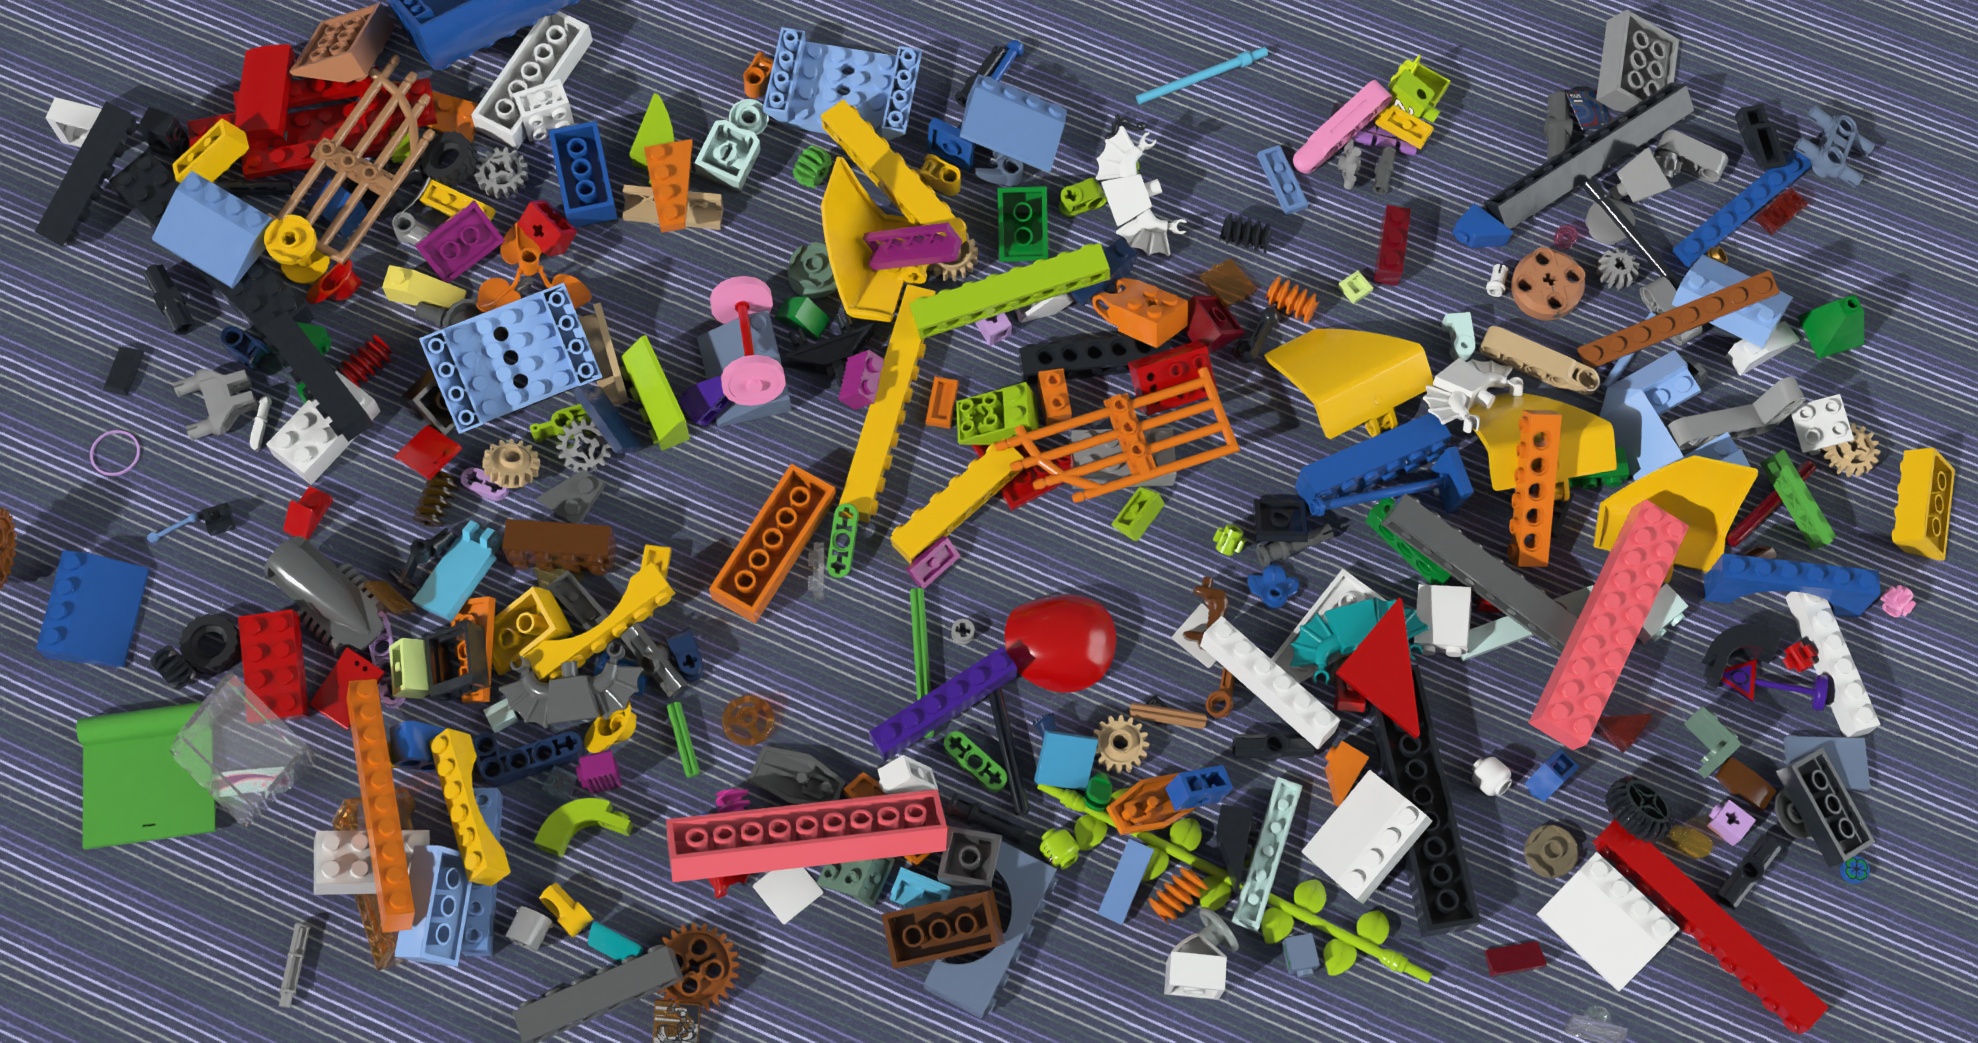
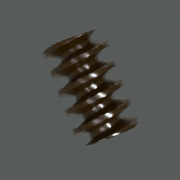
M439 471L431 480H427V488H424L422 491L423 497H420L418 501L420 506L415 508L416 515L412 516V519L425 526L444 527L445 524L439 520V517L447 518L448 514L443 511V508H452V505L446 500H455L456 498L450 492V490H459V486L454 483L455 478L446 472Z

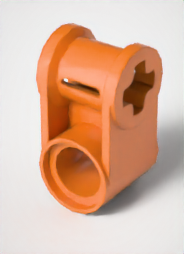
M759 51L756 54L753 62L743 74L745 94L753 99L762 97L766 92L774 62L773 59L765 56L763 51Z

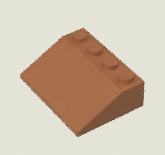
M381 2L321 21L291 68L290 73L294 76L344 83L353 80L361 81L368 76L369 70L376 63V58L383 51L386 41L390 39L395 25Z

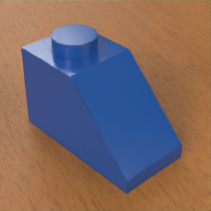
M1475 203L1457 221L1452 232L1459 242L1467 244L1471 248L1505 246L1513 233L1512 230Z
M1558 749L1524 784L1528 787L1532 796L1545 802L1580 766L1563 750Z

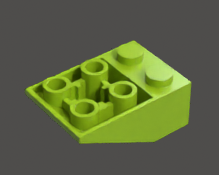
M1026 382L956 401L959 445H991L996 441H1001L1003 438L1007 440V438L1017 436L1015 428L1020 425H1024L1027 432L1039 429L1037 397Z

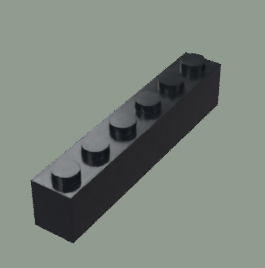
M105 102L35 230L36 233L62 247H68L69 244L73 245L79 236L77 231L81 222L85 223L91 214L89 207L93 200L96 202L103 192L101 185L105 179L109 180L115 170V167L112 165L117 157L121 158L127 148V145L124 143L128 136L132 137L139 126L136 123L139 117L111 102Z
M288 311L262 327V330L267 335L263 339L272 352L276 349L280 354L276 357L285 369L288 366L292 368L289 374L298 385L301 383L305 385L302 391L311 402L316 400L319 403L316 409L324 419L329 417L332 420L329 426L337 436L342 434L349 442L374 425L363 407Z

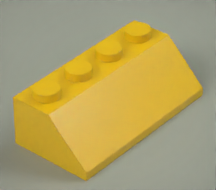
M1934 447L1906 450L1900 463L1901 481L1897 487L1899 498L1898 505L1895 507L1896 522L1895 528L1892 530L1893 542L1906 553L1939 561L1945 560L1955 469Z

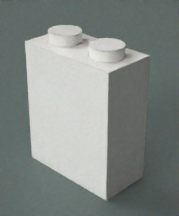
M1418 585L1416 614L1420 621L1430 626L1429 630L1414 636V644L1422 647L1423 655H1434L1435 653H1446L1450 657H1460L1462 654L1468 655L1472 606L1471 587Z

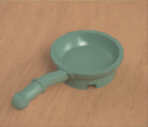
M812 242L809 246L804 247L802 245L798 247L790 258L787 270L788 282L793 291L802 297L810 299L824 298L834 293L838 288L830 265L826 244Z

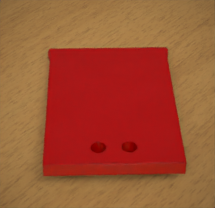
M427 424L394 458L426 479L431 480L463 448Z
M347 647L309 703V706L344 729L349 730L351 725L346 700L349 681L377 679L378 685L386 672Z

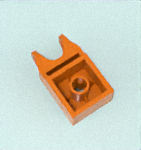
M1117 279L1114 281L1115 294L1104 292L1093 296V308L1108 323L1118 326L1119 332L1155 348H1158L1188 326L1187 300L1140 280ZM1121 284L1126 287L1124 291L1121 290ZM1099 299L1109 306L1108 310L1101 307Z

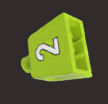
M1405 69L1390 92L1393 98L1388 106L1393 104L1419 119L1421 116L1433 124L1441 112L1429 104L1435 95L1434 91Z

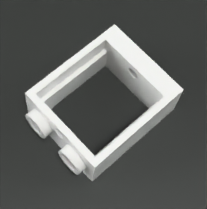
M55 97L47 113L46 120L62 143L81 147L101 109Z

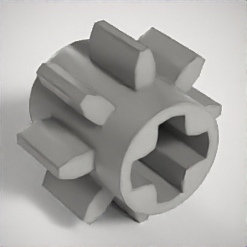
M1661 151L1659 156H1655L1668 180H1671L1673 175L1680 174L1682 162L1677 161V154Z

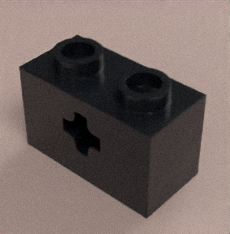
M148 107L139 123V130L153 152L178 160L182 153L187 151L189 145L188 137L175 115Z

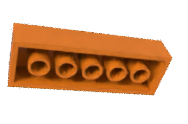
M791 464L710 586L711 599L756 624L835 502V487Z

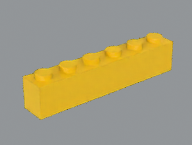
M997 441L992 443L987 448L986 454L983 457L974 459L968 465L967 471L962 475L958 474L953 477L948 484L949 486L943 492H936L931 497L930 503L927 506L918 508L911 515V520L905 525L900 524L893 530L890 537L892 546L911 564L940 537H947L1022 471H1011L1010 464L1017 460L1021 461L1024 458L1014 447L1003 451H996L994 444Z

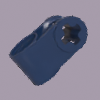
M228 326L220 334L221 342L226 351L253 371L258 369L257 365L264 356L272 352L266 344L247 334L239 327ZM239 338L236 343L229 344L233 339Z
M688 628L665 637L670 652L676 660L684 679L692 682L699 680L704 675L705 670L691 629ZM693 663L695 667L690 669L688 665Z

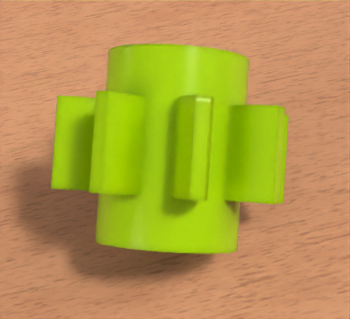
M1226 524L1225 528L1219 527L1213 538V541L1218 542L1216 549L1229 556H1232L1234 552L1240 553L1246 542V539L1242 538L1244 532L1231 524Z

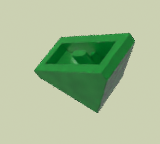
M786 297L775 315L776 320L797 330L798 328H803L805 334L817 340L830 321V318L808 297Z

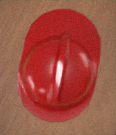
M348 259L344 265L338 262L328 273L317 280L308 290L306 301L310 304H316L326 298L333 301H342L352 296L362 284L360 277L352 270V261Z

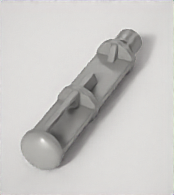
M297 922L294 925L295 929L287 955V964L281 989L279 990L281 995L279 1007L290 1008L292 997L296 995L302 961L305 957L306 943L309 930L311 929V926L305 922Z

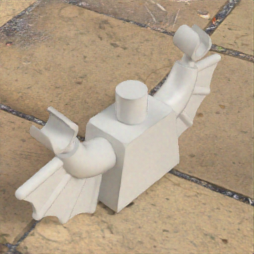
M1120 126L1118 133L1114 137L1105 140V150L1097 157L1099 172L1096 176V180L1112 179L1103 181L1101 184L1117 227L1126 223L1116 231V234L1124 237L1130 247L1144 250L1147 256L1159 252L1169 256L1170 249L1167 230H1171L1175 234H1184L1186 231H1179L1177 224L1179 222H1187L1183 219H1178L1169 223L1168 220H1160L1155 217L1149 209L1152 207L1149 197L1162 193L1158 179L1144 183L1141 174L1137 175L1136 168L1138 159L1143 155L1142 151L1151 149L1155 145L1156 139L1152 144H1147L1145 138L1149 132L1145 133L1136 147L1125 128Z
M1458 358L1435 376L1432 386H1426L1427 394L1423 397V400L1430 407L1428 412L1437 416L1441 424L1444 425L1456 418L1464 420L1463 431L1471 433V429L1479 430L1480 418L1477 415L1469 414V410L1477 403L1487 409L1494 403L1495 396L1487 392V388L1509 387L1510 395L1517 397L1523 394V380L1520 377L1507 379V376L1513 369L1512 366H1503L1492 360L1481 362L1471 359L1466 362Z

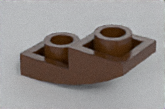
M1732 757L1726 759L1715 776L1730 793L1742 796L1756 811H1764L1776 792L1757 773Z

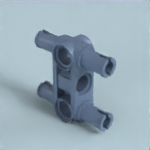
M1814 105L1807 113L1806 119L1823 128V135L1819 145L1816 146L1804 137H1801L1796 142L1793 150L1810 159L1812 169L1818 176L1822 178L1829 176L1831 178L1838 177L1855 188L1856 185H1859L1864 175L1846 165L1850 148L1853 147L1864 156H1867L1873 150L1875 143L1858 133L1857 125L1851 117L1847 115L1840 117L1837 115L1830 116Z

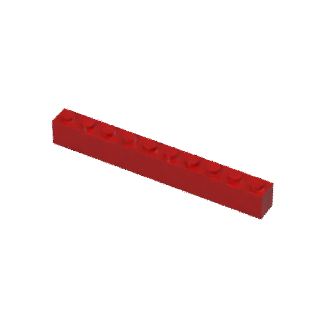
M1615 820L1594 839L1592 843L1596 846V850L1600 855L1613 861L1616 864L1617 870L1623 876L1630 877L1637 884L1636 886L1642 894L1650 896L1655 900L1658 908L1664 914L1671 915L1678 922V926L1683 932L1691 934L1697 939L1699 946L1706 953L1713 954L1720 961L1719 964L1725 971L1733 973L1740 979L1741 985L1748 992L1755 993L1762 1000V1004L1767 1010L1776 1013L1782 1018L1783 1024L1790 1031L1797 1032L1799 1035L1808 1031L1829 1008L1650 842L1645 843L1641 839L1637 840L1634 835L1627 834V831L1620 827V824Z

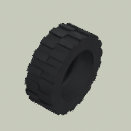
M447 131L437 135L436 138L429 142L421 156V166L423 171L432 180L447 187L457 186L472 175L474 168L477 166L478 152L474 148L475 146L461 133ZM458 150L459 155L456 161L449 167L442 169L440 164L443 158L451 151Z
M205 614V616L196 617L194 621H190L187 627L183 629L182 637L179 639L181 646L179 649L183 654L182 657L194 670L196 669L202 674H221L223 671L231 669V666L237 663L239 656L242 655L240 632L228 618L221 617L219 614ZM216 632L222 635L224 647L220 653L215 656H205L200 653L199 641L205 634Z

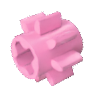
M1901 585L1895 588L1890 586L1880 598V600L1885 602L1882 606L1883 610L1893 617H1899L1901 614L1906 617L1916 605L1914 601H1911L1914 597L1912 591Z

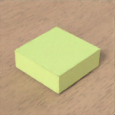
M1359 270L1341 281L1338 285L1340 290L1353 304L1373 291V286Z

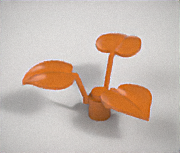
M515 223L503 239L505 241L501 244L500 249L503 260L508 264H519L515 279L511 286L502 278L486 280L479 288L476 306L479 310L488 312L521 299L520 294L514 290L521 275L532 276L537 272L540 273L548 288L564 283L574 309L588 303L592 299V295L580 280L571 275L558 274L553 278L551 284L543 271V266L539 265V257L542 254L540 247L532 239L528 238L524 231Z

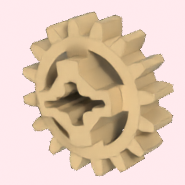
M1852 423L1850 428L1854 440L1822 448V450L1828 451L1823 458L1832 461L1829 464L1830 468L1838 467V474L1846 471L1847 477H1850L1853 473L1860 477L1864 472L1868 473L1878 462L1876 457L1880 454V450L1874 448L1879 442L1871 440V437L1874 435L1873 433H1864V426L1858 430L1855 423Z

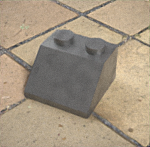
M949 826L946 851H943L937 876L938 881L950 886L953 890L964 892L990 889L1002 835Z

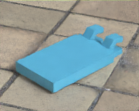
M470 520L462 530L463 536H460L459 539L456 538L412 601L425 610L453 621L497 559L494 554L501 546L503 538L498 536L495 530L491 528L483 530L479 528L480 525Z

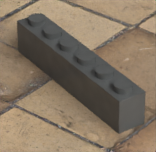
M654 946L648 949V954L639 958L637 955L628 957L618 967L612 968V966L602 968L596 972L597 976L587 979V977L576 979L571 982V987L564 990L556 988L545 993L546 997L538 1001L530 999L521 1003L520 1008L512 1012L522 1043H538L684 981L674 950L668 946Z

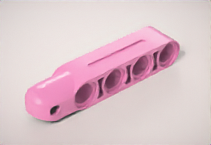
M1376 80L1369 82L1315 131L1307 143L1295 153L1293 163L1296 170L1304 174L1314 172L1391 102L1393 96Z

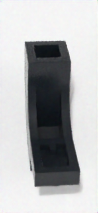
M1741 624L1723 631L1713 640L1701 662L1707 665L1703 677L1707 678L1704 688L1711 691L1716 690L1721 681L1726 663L1733 658L1745 656L1769 664L1777 651L1783 631L1761 624Z

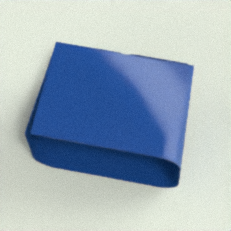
M330 178L305 201L309 212L332 181ZM340 186L317 219L329 227L351 194ZM361 201L358 202L337 232L344 239L351 234L368 214L364 204L359 207L362 203Z
M405 721L390 727L391 764L423 772L436 770L429 741L446 728L417 721Z

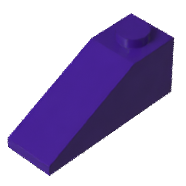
M720 375L688 387L682 393L678 404L695 424L707 426L731 400L723 393Z

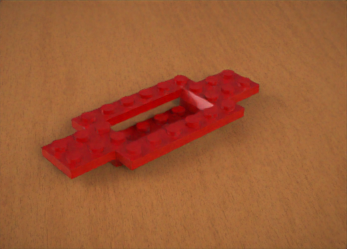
M371 67L368 76L361 81L353 80L344 83L316 78L291 81L288 108L359 96L361 100L374 82V79L369 76L370 71L375 68L380 72L379 67ZM429 78L416 80L414 84H411V88L405 95L412 109L424 94L429 95L431 98L429 104L424 107V111L417 119L418 127L438 124ZM396 83L395 85L399 87L401 83ZM383 86L340 146L353 152L393 96ZM240 91L233 92L236 113ZM359 101L287 114L285 131H288L287 141L284 138H247L249 149L243 156L237 159H242L243 173L246 180L311 168L317 161L311 158L314 148L324 137L332 140ZM399 105L364 152L362 158L379 156L390 141L391 132L397 131L406 117ZM236 113L187 121L190 147L222 118L235 126Z

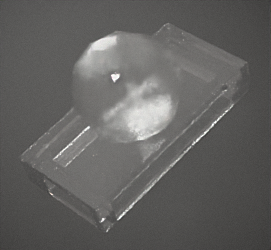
M1601 1005L1588 1007L1585 1010L1584 1016L1573 1013L1565 1023L1564 1032L1566 1034L1598 1043H1622L1627 1036V1028L1610 1024L1611 1015Z

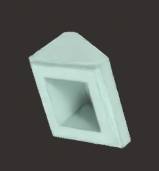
M507 698L483 710L494 733L519 721L514 710L508 709Z

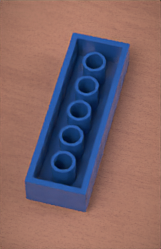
M1432 413L1426 414L1302 467L1295 484V489L1301 500H1305V507L1310 512L1309 502L1315 497L1328 500L1353 495V493L1359 490L1366 492L1380 481L1389 482L1395 479L1401 472L1406 471V473H1410L1416 470L1422 463L1427 461L1428 463L1436 462L1444 449L1447 448L1452 435L1446 425L1441 424L1437 416Z

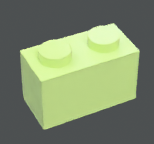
M401 638L390 645L392 696L422 699L430 694L426 640Z

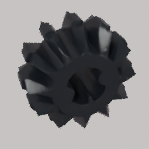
M166 645L162 649L160 648L150 659L151 665L175 690L186 687L196 677L193 668L170 645Z

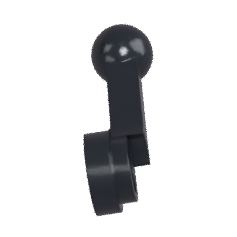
M1274 307L1265 308L1261 313V320L1251 338H1244L1234 345L1232 354L1238 362L1250 363L1257 357L1271 329L1280 321L1281 316L1278 309Z

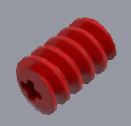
M375 334L372 336L374 344L366 341L364 343L366 350L358 347L356 350L358 356L352 353L349 355L351 363L346 360L341 361L343 370L336 366L340 374L359 388V379L365 383L368 382L366 373L372 376L376 375L374 371L375 366L381 370L384 369L381 363L382 360L389 364L391 363L389 357L392 354L391 350Z

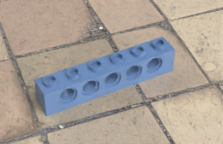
M473 788L479 811L493 836L500 843L503 796L498 788ZM472 882L460 950L464 956L493 955L497 883L493 886H487Z

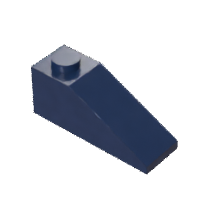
M1121 238L1103 251L1110 268V280L1068 292L1082 306L1090 302L1094 295L1102 293L1112 286L1114 281L1130 273L1138 253Z

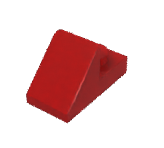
M309 486L298 503L293 500L290 501L283 531L294 537L302 536L308 540L333 502V498Z
M1336 675L1334 709L1348 712H1364L1365 697Z

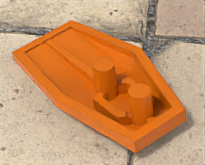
M1179 773L1142 779L1106 808L1120 835L1166 828L1198 808L1174 810L1165 787Z

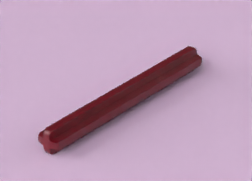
M1806 460L1796 469L1803 482L1816 470V466L1810 460ZM1776 489L1726 536L1725 540L1730 546L1736 547L1783 502Z

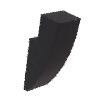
M1764 104L1740 108L1734 117L1742 138L1758 166L1762 170L1785 167L1787 163L1774 121L1769 122Z

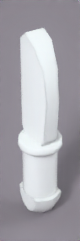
M263 396L260 399L257 417H255L251 432L250 445L257 452L261 448L268 421L267 416L272 404L269 396Z

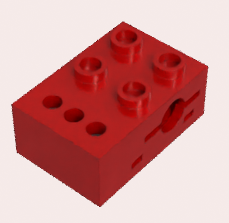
M1198 340L1128 362L1136 398L1200 378L1198 370L1204 367L1208 368L1218 393L1208 348ZM1203 387L1139 407V409L1147 416L1208 397Z

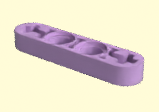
M379 611L378 615L383 617L385 627L382 634L369 645L372 663L382 669L383 666L390 665L389 648L386 652L378 653L375 651V646L380 641H387L390 646L394 643L387 615L383 611ZM383 676L378 684L381 700L390 708L401 706L406 697H395V700L386 697L390 695L388 684L392 683L391 676Z

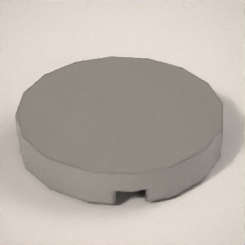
M1611 198L1614 204L1635 226L1634 214L1629 206L1622 201ZM1594 203L1591 206L1585 219L1591 237L1607 245H1615V243H1622L1628 239L1599 204Z

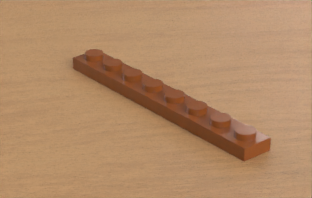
M1768 270L1578 347L1577 350L1583 364L1595 369L1779 295L1780 292L1771 271Z

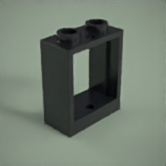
M463 620L457 622L456 626L439 628L436 630V633L425 636L431 697L450 701L490 687L483 626L473 624L470 620ZM465 640L468 674L451 679L448 646Z

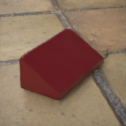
M1537 941L1484 950L1490 977L1543 969L1547 966L1546 959Z

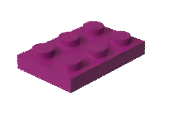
M473 200L414 244V246L441 281L449 284L505 240L476 201Z

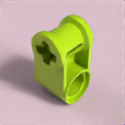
M1088 178L1083 182L1065 187L1061 191L1059 211L1066 217H1074L1102 207L1107 202V198L1096 178Z

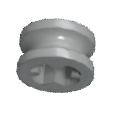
M968 619L955 621L951 629L952 639L961 645L968 644L973 640L975 628L972 622ZM960 627H965L966 631H970V634L966 633V637H961L960 633L956 632V630L960 631Z

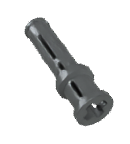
M1326 523L1323 526L1308 531V542H1274L1266 546L1258 545L1256 547L1258 559L1263 567H1267L1271 562L1279 559L1286 560L1291 556V553L1333 539V532L1323 534L1332 530V528Z

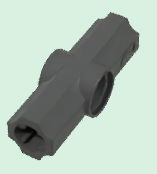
M1555 92L1549 94L1547 98V118L1544 126V137L1547 138V161L1569 148L1573 120L1569 118L1570 100L1565 92Z
M638 623L631 626L621 635V639L637 657V667H643L644 671L641 673L645 676H652L669 698L677 695L688 685L671 664L672 657L669 650L663 645H656Z

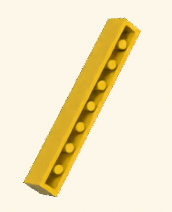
M843 99L821 114L822 128L915 227L948 222L961 238L962 244L967 241V226L964 221L959 217L956 218L951 213L948 204L944 201L941 202L936 197L931 186L924 185L919 174L913 168L909 169L906 166L903 157L898 152L894 153L890 149L887 140L875 133L872 124L860 117L855 106L849 105ZM945 232L937 233L942 236H947Z

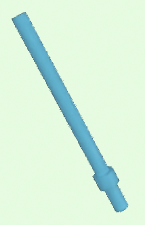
M1266 47L1252 52L1245 51L1238 54L1236 58L1136 95V100L1140 105L1239 66L1242 68L1251 65L1252 61L1268 56V51Z

